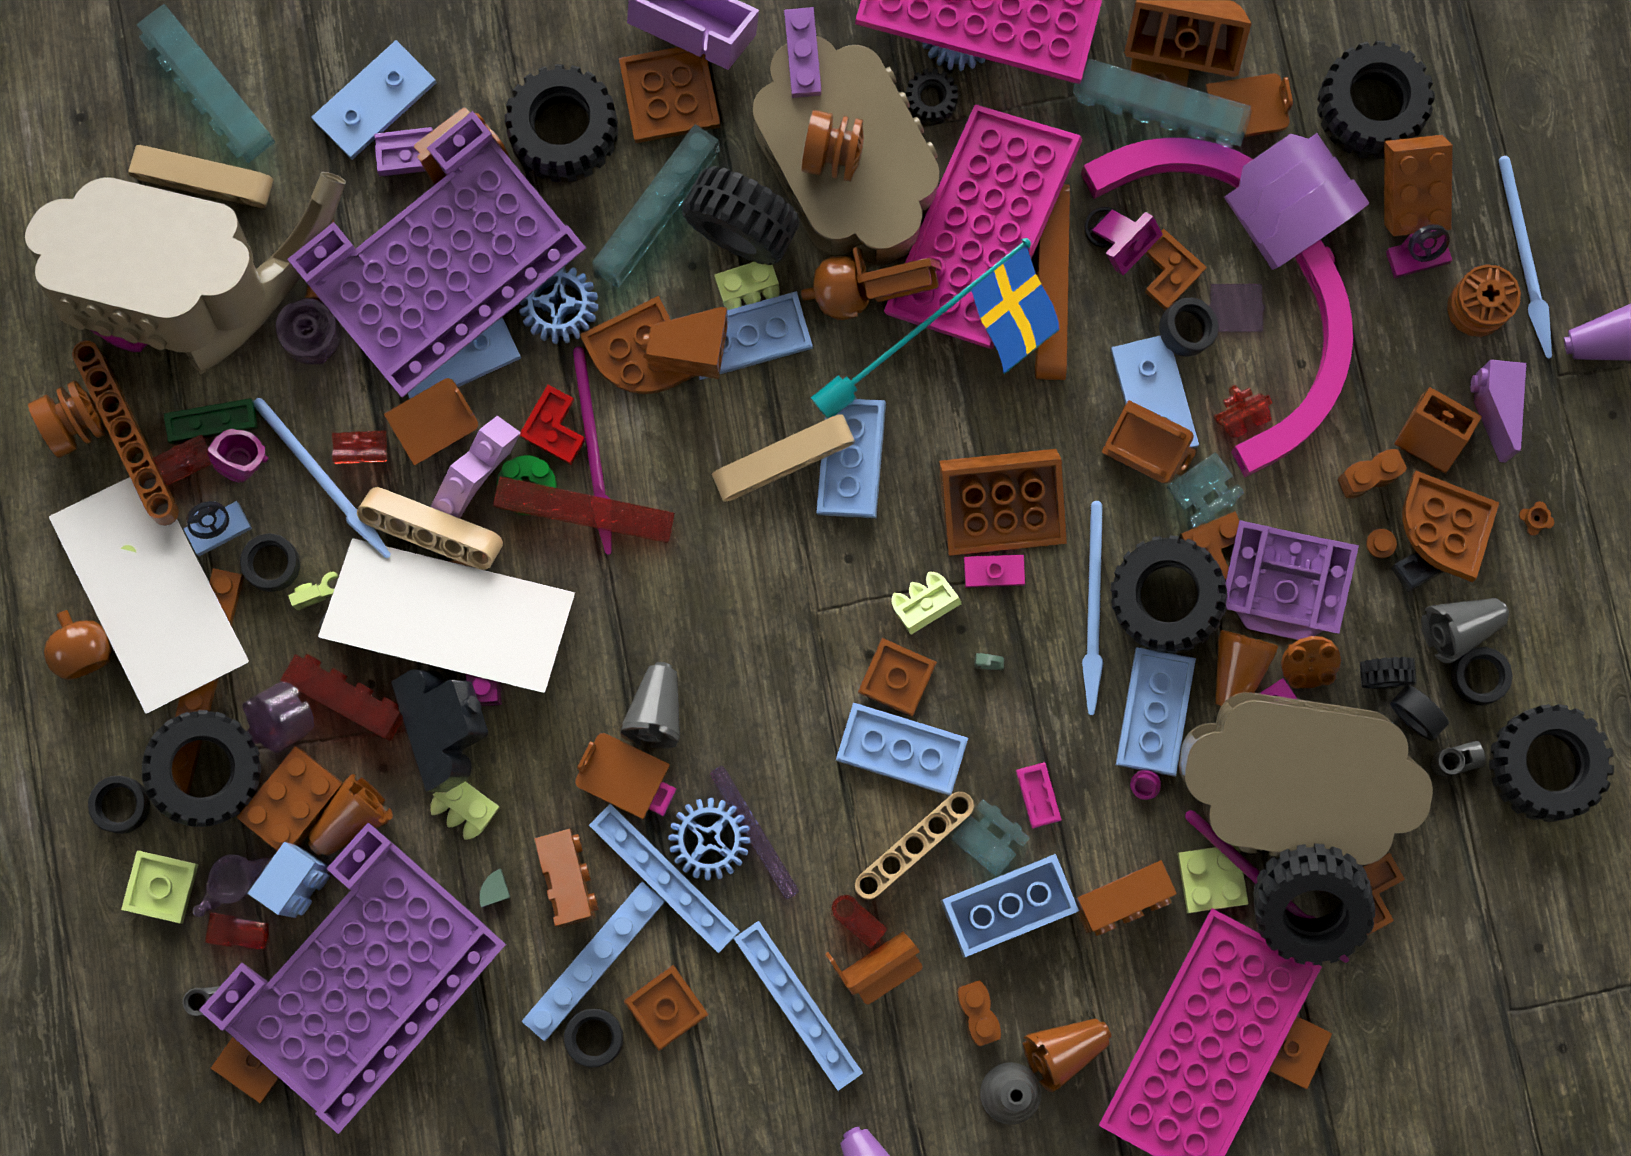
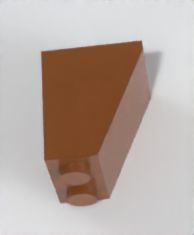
M718 307L651 325L650 333L644 334L642 342L643 358L647 359L649 368L719 379L729 323L727 308Z

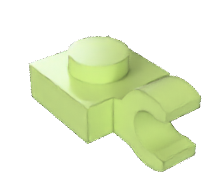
M336 572L327 573L322 578L320 585L315 584L312 586L311 583H306L294 589L295 593L288 595L291 605L296 610H300L326 600L325 598L332 596L334 589L329 587V583L331 580L338 578V574Z

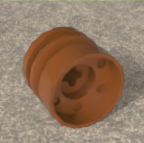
M813 110L805 141L801 172L821 176L826 163L832 164V178L837 179L840 166H844V181L851 182L853 174L860 164L864 145L863 119L856 118L853 130L849 131L847 130L848 116L843 117L838 129L833 128V113Z
M1486 264L1475 267L1461 279L1448 297L1447 311L1451 322L1458 330L1469 336L1483 337L1493 334L1515 314L1520 305L1521 291L1518 282L1509 271L1500 266Z
M76 380L67 384L70 395L63 387L57 388L56 391L60 403L56 404L46 394L28 404L29 411L40 434L50 450L58 458L77 449L74 437L76 434L85 443H90L92 438L88 428L97 438L105 435L101 416L94 401Z

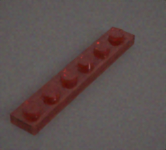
M499 476L493 507L665 543L669 542L675 514L669 511Z

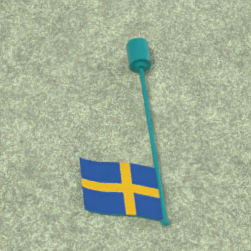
M1028 238L1021 239L1022 243L852 380L847 376L844 379L839 375L811 397L814 404L827 419L837 415L857 399L854 395L857 391L856 383L971 291L980 320L999 353L1003 373H1007L1060 330L1054 306L1035 273L1028 249L1031 246V241Z

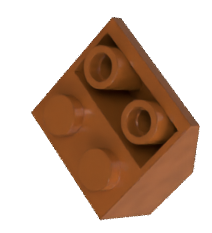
M1429 387L1421 395L1394 445L1439 471L1447 473L1470 439L1482 416Z

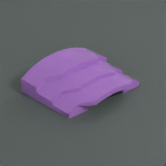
M1318 133L1308 139L1294 134L1286 136L1244 165L1239 187L1224 197L1272 270L1280 267L1319 241L1369 204L1355 180H1350Z
M1240 520L1226 580L1228 593L1226 609L1236 611L1245 627L1255 631L1297 640L1316 636L1322 631L1339 634L1359 545Z

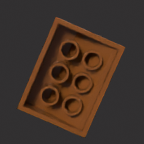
M1057 449L939 461L949 556L1067 544L1062 461Z

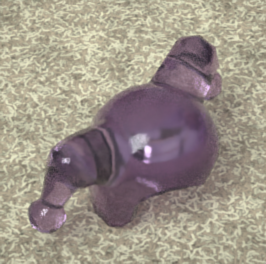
M228 854L219 858L209 872L206 884L207 893L204 895L201 904L193 908L194 916L200 918L205 915L206 911L216 909L222 903H235L245 899L273 857H263L248 861L247 858L240 855Z

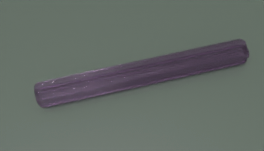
M719 766L712 770L710 776L729 807H736L733 813L734 816L737 817L741 814L744 816V819L739 824L741 827H749L745 834L750 838L751 844L785 899L794 897L799 893V889L723 766Z

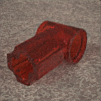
M841 895L832 901L830 911L834 919L844 925L868 948L871 949L887 931V928L862 907L854 897ZM841 900L849 901L853 907L851 915L846 918L839 916L836 910L837 904Z
M210 912L205 943L265 949L269 936V923L237 919V916Z

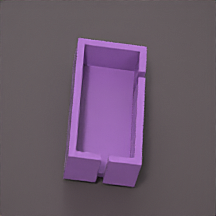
M629 0L627 23L699 57L705 54L706 60L729 70L756 36L759 10L738 0Z

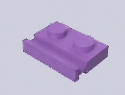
M433 128L374 134L379 177L425 171L417 158L419 153L414 148V145L433 131Z

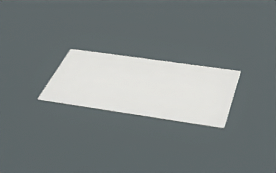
M130 477L49 516L146 714L249 662L178 520L176 519L174 523L167 526L156 523L147 513ZM151 478L147 480L144 484V489L152 488L156 483V479ZM161 504L157 508L156 514H164L168 509V504ZM131 545L136 549V553L121 549V547Z
M354 538L351 540L318 636L319 638L542 693L545 692L575 595L574 592L387 546L386 548L391 555L389 558H385L369 542Z

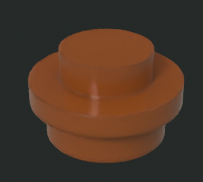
M1386 529L1374 530L1366 540V547L1369 553L1380 559L1392 555L1397 546L1395 536Z

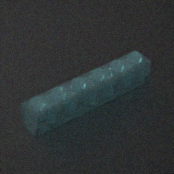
M165 4L136 24L143 33L139 36L140 40L149 51L155 48L159 53V56L156 58L166 72L172 69L177 76L173 80L184 94L189 91L194 96V99L191 101L201 115L207 112L212 119L209 125L219 137L224 134L230 142L226 146L236 158L242 156L249 163L275 143L269 131Z
M1088 58L1080 84L1075 83L1073 87L1075 97L1082 104L1094 106L1095 103L1106 106L1105 109L1115 114H1122V111L1133 114L1134 119L1141 122L1149 123L1150 119L1161 122L1160 126L1172 131H1177V128L1188 130L1190 136L1199 139H1205V136L1216 139V143L1230 148L1233 147V144L1241 146L1252 115L1251 106Z
M694 124L593 260L592 264L595 273L617 288L620 287L686 198L699 173L708 168L720 152L719 140Z

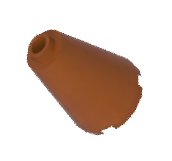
M1221 630L1218 639L1215 704L1222 706L1228 698L1238 693H1255L1277 653L1278 646L1238 633Z
M356 774L346 778L309 832L308 837L310 841L308 844L316 854L330 856L346 847L367 823L378 829L393 818L391 809L389 808L385 811L381 805L385 799L364 778L361 777L356 781Z
M1093 1018L1030 1033L1024 1036V1039L1027 1041L1023 1042V1049L1033 1073L1039 1071L1044 1078L1039 1081L1047 1091L1054 1092L1060 1089L1109 1046L1111 1032L1104 1021L1100 1022L1098 1019Z

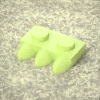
M752 262L714 275L723 304L727 310L741 307V299L747 305L760 302L761 292L766 299L778 297L780 293L773 265H762Z
M928 572L926 578L928 588L920 583L911 582L909 587L911 599L901 593H893V608L910 634L915 633L961 604L958 595L942 575Z
M466 781L448 792H435L430 808L431 815H438L450 807L447 816V827L449 828L458 826L467 820L463 829L465 840L478 836L500 809L497 804Z

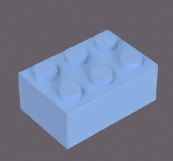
M284 842L248 894L278 915L296 918L298 914L302 916L312 903V900L309 898L315 889L321 890L330 877L327 874L328 865L302 847Z

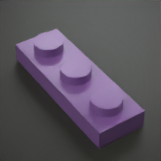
M814 7L785 9L792 98L820 96L821 82Z

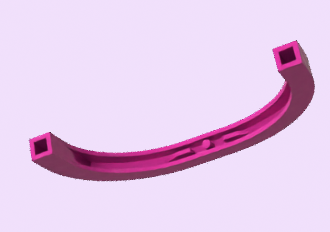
M1159 138L1133 143L1109 152L1083 165L1081 176L1094 199L1135 179L1166 172L1200 174L1218 179L1238 188L1243 166L1253 159L1239 151L1204 140ZM1321 239L1295 256L1316 297L1323 326V348L1319 370L1306 398L1292 414L1272 428L1235 446L1231 451L1244 477L1275 463L1301 445L1332 409L1348 373L1353 344V325L1349 299L1343 281L1334 264V255L1329 247L1324 246Z

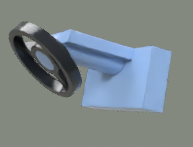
M208 501L194 506L189 511L186 517L187 527L184 528V531L195 553L201 556L251 530L252 527L237 501L226 507L216 501Z

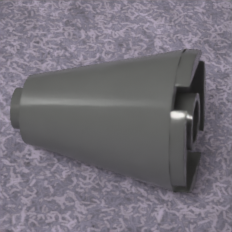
M1497 598L1432 605L1424 610L1427 611V614L1422 616L1421 625L1428 647L1434 646L1439 653L1435 657L1443 663H1452L1504 627L1508 621L1509 610L1505 603Z
M656 662L655 665L648 667L621 725L620 735L625 740L640 745L641 740L651 742L650 748L658 749L674 748L679 743L677 672L672 669V665L665 662Z
M1012 1062L1003 1063L992 1068L983 1079L980 1090L981 1102L985 1111L994 1120L1008 1125L1019 1124L1031 1118L1037 1111L1041 1102V1086L1036 1075L1026 1066ZM1018 1089L1020 1095L1014 1102L1010 1094L1013 1090Z

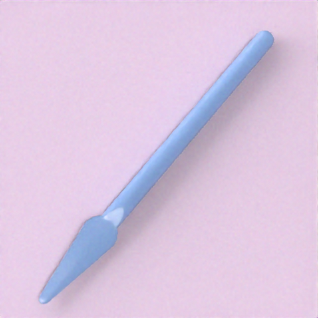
M1502 156L1499 159V167L1531 302L1528 306V313L1544 353L1550 359L1552 358L1549 306L1542 300L1511 161L1508 156Z
M256 398L254 400L256 410L347 516V523L385 558H389L391 554L376 530L359 520L357 516L358 509L351 504L263 399Z
M1094 501L1091 504L1087 655H1085L1082 661L1087 707L1090 715L1095 714L1103 668V659L1099 655L1103 509L1100 501Z

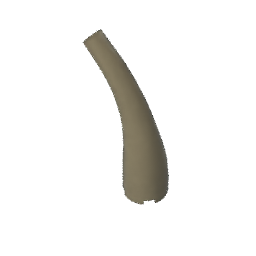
M321 172L308 207L291 235L268 260L256 269L265 289V297L256 316L248 324L238 329L218 330L214 338L207 345L192 352H185L190 358L188 361L199 374H203L242 346L265 323L299 281L301 275L287 259L331 225L346 184L343 178L333 173Z

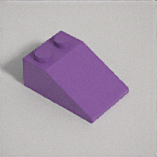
M1490 360L1471 379L1470 390L1471 393H1475V406L1479 415L1482 416L1481 420L1499 462L1506 463L1521 451L1526 363Z

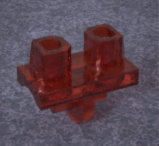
M1234 385L1229 388L1231 397L1223 400L1224 406L1228 409L1214 415L1216 423L1224 426L1230 437L1237 438L1247 432L1242 418L1250 415L1256 426L1263 425L1272 420L1268 405L1272 404V400L1269 395L1263 396L1262 393L1252 396L1253 393L1250 388L1241 391Z
M385 430L332 433V462L334 464L387 461V432Z
M202 434L180 445L177 444L172 449L153 457L166 485H170L212 464L208 456L209 447Z

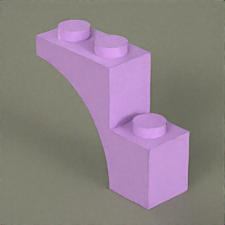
M496 416L478 431L470 450L449 467L431 507L461 518L466 507L484 481L511 453L521 432L499 416Z

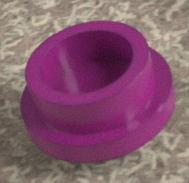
M1140 770L1133 775L1130 786L1135 796L1148 800L1158 795L1161 789V781L1154 772Z

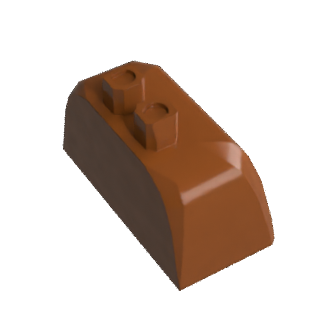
M1136 0L1124 53L1126 57L1236 77L1239 75L1252 23L1243 8L1231 0Z

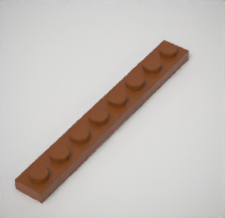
M213 568L209 583L232 627L244 576ZM218 678L181 696L175 717L186 712H196L198 710H208L210 712ZM203 740L193 741L184 745L173 759V779L178 788L187 795L190 793Z

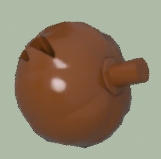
M832 256L823 260L815 270L813 287L801 290L803 301L816 299L822 312L826 316L837 320L857 317L858 313L863 312L869 302L865 286L858 283L855 259L850 256Z
M68 610L56 615L62 628L56 630L49 637L44 648L46 664L55 675L66 680H73L88 675L109 663L113 648L102 625L95 621L87 620L73 623Z

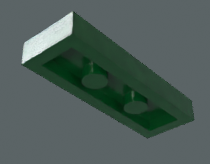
M252 398L164 413L169 444L215 437L223 431L232 428L243 431L258 429L254 400Z

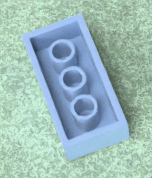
M1056 854L941 900L963 958L1079 911Z

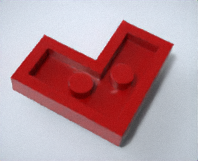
M547 385L523 426L519 437L571 465L585 442V437L561 425L574 403V398Z

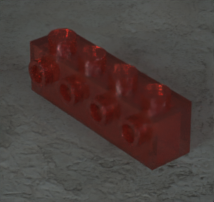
M296 654L294 655L280 681L387 741H391L403 720L402 714L397 711L399 708L397 703L386 697L382 701L377 700L371 696L374 692L373 690L359 682L356 687L345 682L348 676L334 668L330 672L320 668L322 662L308 654L304 658Z

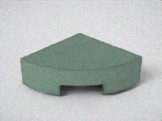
M976 653L974 667L976 669L1002 670L1004 669V658L997 655Z
M502 869L494 871L484 881L480 891V905L482 908L511 898Z

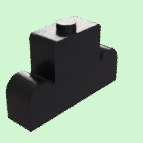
M417 669L410 670L391 681L426 792H448L464 783L471 774L472 766L470 759L465 754H462V751L488 735V729L481 711V704L477 699L472 682L460 680L444 682L443 676L437 671Z

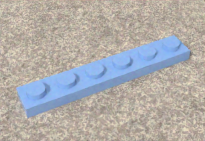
M611 804L589 824L718 953L740 932Z
M642 881L525 1016L522 1022L543 1041H546L666 901Z
M757 921L734 937L742 952L835 1088L839 1091L863 1074L760 922Z

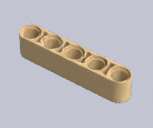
M136 145L128 175L141 181L258 208H266L274 180L264 173L143 145Z
M839 414L713 472L712 477L723 502L731 501L854 444L855 440L844 415Z
M379 487L372 488L357 510L359 520L370 527L477 569L485 570L490 568L503 546L501 537L493 531Z
M955 792L858 876L855 882L857 895L865 900H872L879 896L968 818L974 808L971 796L965 792ZM957 798L965 800L968 806L967 812L956 814L951 808L952 801ZM933 818L941 819L945 824L944 832L941 834L932 833L928 826L929 821ZM910 838L919 839L922 843V851L918 854L909 853L906 849V841ZM892 857L898 860L900 864L899 871L895 874L886 873L883 869V861ZM867 877L873 878L877 883V890L872 894L863 893L860 889L862 879Z

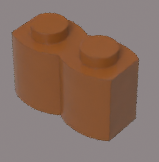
M1390 449L1379 453L1371 461H1360L1351 465L1337 480L1346 498H1357L1369 492L1373 487H1383L1391 484L1406 471L1407 467L1399 450Z
M978 980L958 987L956 991L957 1002L961 1011L967 1016L966 1025L971 1040L977 1046L999 1040L1001 1037L1000 1024L997 1017L990 1010V996L984 984Z

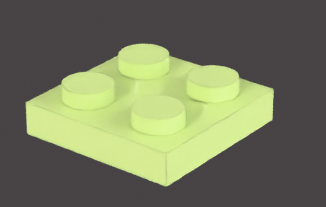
M1232 845L1240 853L1239 846ZM1216 847L1177 853L1187 913L1207 911L1212 908L1220 909L1248 905L1243 872Z
M137 850L121 910L183 924L198 864Z

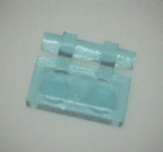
M1216 452L1167 486V489L1183 511L1192 505L1196 507L1198 512L1189 518L1195 527H1198L1203 522H1210L1215 518L1216 513L1225 507H1232L1236 504V499L1244 495V491L1239 485L1234 486L1230 490L1225 485V482L1231 479L1233 475ZM1216 490L1219 498L1208 505L1203 497Z
M983 799L976 809L984 815V818L979 823L970 815L952 836L951 840L995 877H998L1016 855L1008 847L1010 842L1014 840L1023 847L1030 837L1021 831L1022 827L1016 822L1013 824L1000 813L1001 809L996 805L992 807ZM991 822L1006 833L1001 840L986 829Z

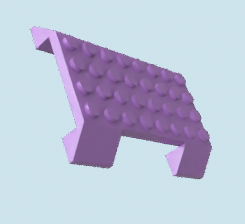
M473 111L427 147V150L447 176L355 249L353 244L333 222L287 259L402 398L586 249L569 226H565L495 142L492 133Z
M370 823L364 826L327 868L330 873L348 889H351V891L268 982L244 963H241L199 1009L222 1031L226 1030L313 1107L317 1111L315 1114L337 1134L344 1129L506 945L484 923Z

